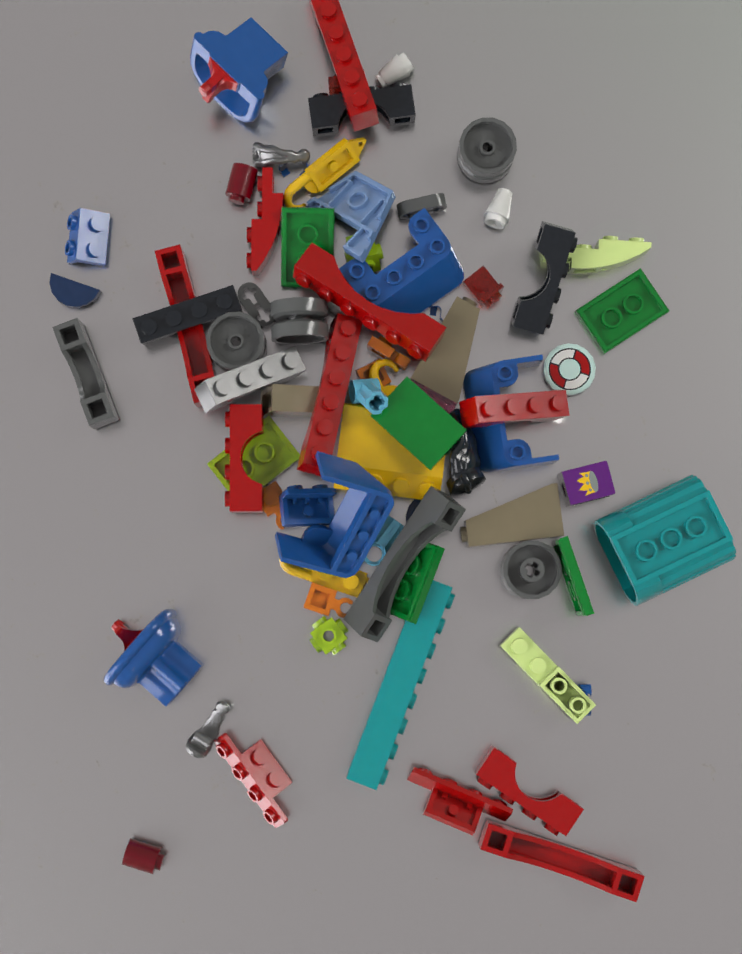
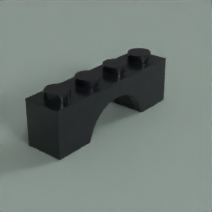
M399 82L391 84L387 88L369 87L377 113L384 117L389 126L415 123L416 113L411 84L405 85V83ZM341 91L339 94L334 95L318 93L313 95L312 98H308L313 136L339 133L343 120L348 116Z
M542 221L534 247L545 257L547 276L543 285L536 292L518 297L511 318V323L514 327L542 335L545 328H550L553 314L550 312L553 303L557 304L561 295V288L558 287L561 278L565 279L569 270V263H566L569 252L573 253L575 251L578 238L575 237L576 232L572 229Z
M231 285L132 319L141 344L145 345L180 331L215 321L217 317L225 313L243 311L235 287Z

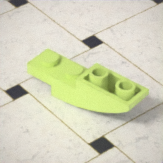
M604 236L603 239L597 241L595 249H592V246L587 244L576 245L575 251L573 253L569 252L566 262L569 263L568 274L597 273L624 266L645 255L650 250L652 242H644V239L639 237L629 238V241L618 240L616 236Z
M517 627L499 645L576 724L596 706L520 627Z

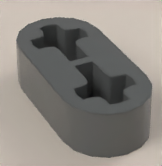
M444 193L409 199L396 205L400 219H409L423 208L429 214L447 208Z
M252 282L242 284L238 290L240 303L247 313L260 324L262 329L270 328L275 324L276 320L272 319L270 314L268 322L265 320L259 321L260 314L257 310L261 307L265 313L271 312L270 302L256 284ZM248 289L250 292L256 291L254 294L257 301L256 304H253L249 298L243 299L246 296L245 290Z

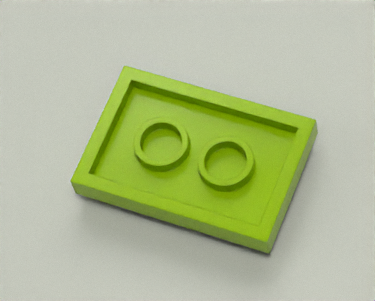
M267 416L264 419V434L251 440L244 450L243 467L249 478L265 487L299 460L300 454L273 419ZM224 450L208 462L207 465L227 491H230V480H225V464H230V454H225Z

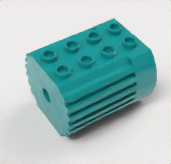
M692 474L595 520L593 524L596 537L624 594L635 606L732 561L736 557V549L733 545L734 539L710 491L706 489L703 482L697 476Z

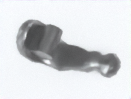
M255 142L252 146L253 164L257 167H266L271 164H286L289 162L297 163L299 161L307 163L310 160V152L307 149L295 152L293 150L280 149L275 145H263L260 142Z
M218 701L216 708L212 711V715L187 740L186 749L189 754L196 758L207 756L211 750L212 743L219 735L224 714L230 711V706L227 702Z

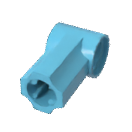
M378 378L350 380L349 397L351 403H361L374 415L381 414L388 407V397L381 391Z
M388 515L372 547H377L381 550V559L372 562L366 556L364 561L370 566H378L404 526Z

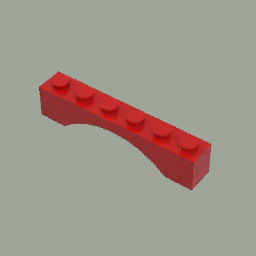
M309 0L326 44L354 132L379 124L377 108L339 0Z
M314 243L310 244L294 266L293 278L300 286L315 291L321 299L337 305L344 314L356 317L362 321L366 328L378 331L384 335L388 342L400 345L407 350L409 355L416 359H422L426 362L443 338L447 327L425 313L409 314L394 312L366 300L345 280L338 268L335 257Z
M181 245L156 250L155 255L170 306L195 298L188 265ZM203 324L177 333L193 402L197 407L202 405L194 389L204 380L216 376L213 361L207 349Z
M338 313L331 322L329 340H327L320 385L298 461L297 470L321 476L315 456L317 451L333 455L362 327V321L357 318Z
M489 819L485 821L478 843L480 850L560 873L634 902L638 900L645 877L637 869Z

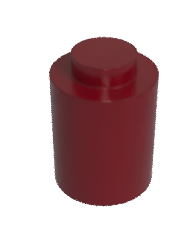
M233 163L225 195L230 197V202L238 205L250 202L258 174L256 168L243 163Z
M130 838L123 856L122 865L154 874L155 869L161 870L165 855L161 854V847Z

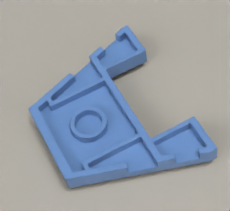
M354 171L329 187V192L318 199L313 197L307 201L308 205L306 207L335 208V218L358 230L343 248L346 254L363 263L396 197L393 190L358 171Z

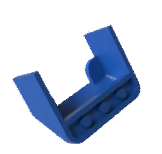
M543 354L502 360L468 371L463 381L465 400L474 396L500 394L499 388L509 387L516 382L518 369L539 366L543 361ZM505 423L472 428L477 441L478 455L481 460L480 469L483 473L554 464L559 460V454L532 458L531 449L527 442L521 439L507 440Z
M317 451L315 456L322 480L339 484L349 489L329 527L312 525L304 531L301 538L276 532L275 540L281 562L348 578L359 571L394 506V499L391 491L358 463Z

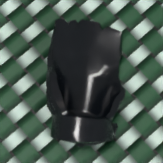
M456 408L449 414L462 425L460 409ZM465 428L467 432L456 442L450 453V478L446 482V486L452 498L470 494L486 480L480 469L481 460L478 455L477 441L472 428Z

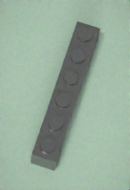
M432 486L429 488L345 615L344 620L361 637L375 642L380 640L392 622L389 617L393 599L410 564L435 537L446 530L452 532L466 511L462 505L448 494Z

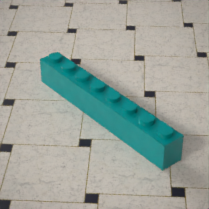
M433 580L417 623L414 624L405 620L346 779L377 790L379 784L384 785L389 770L385 769L388 759L393 760L397 752L398 745L394 742L397 734L403 735L408 720L404 716L407 708L412 710L415 704L417 694L413 692L416 684H422L427 669H424L423 665L426 658L431 659L436 644L432 643L435 633L441 634L446 619L441 617L445 608H451L455 594L451 593L453 587Z

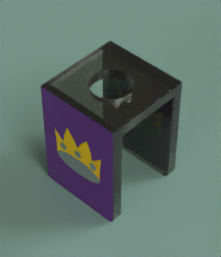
M607 461L562 471L557 474L566 507L615 494Z

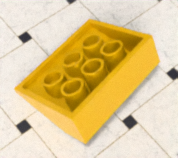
M344 403L337 457L358 463L391 491L392 496L422 500L431 486L441 491L445 456L430 471L371 418L372 414L363 405ZM335 483L333 486V488L335 489H349L348 487Z

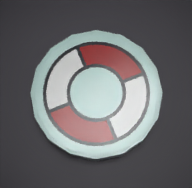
M567 343L557 346L548 354L543 365V376L552 391L566 390L567 396H574L582 393L591 385L595 378L596 366L593 357L585 348L577 344Z

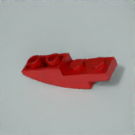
M262 167V176L257 177L258 192H262V201L257 202V216L262 217V219H251V227H247V243H251V253H247L246 264L247 268H251L253 276H259L267 265L281 231L284 195L283 193H274L273 167Z

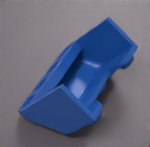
M425 208L413 215L408 224L409 232L418 245L379 273L375 274L367 262L364 261L362 263L357 259H352L339 268L350 286L369 302L394 312L423 313L462 284L464 271L449 240Z

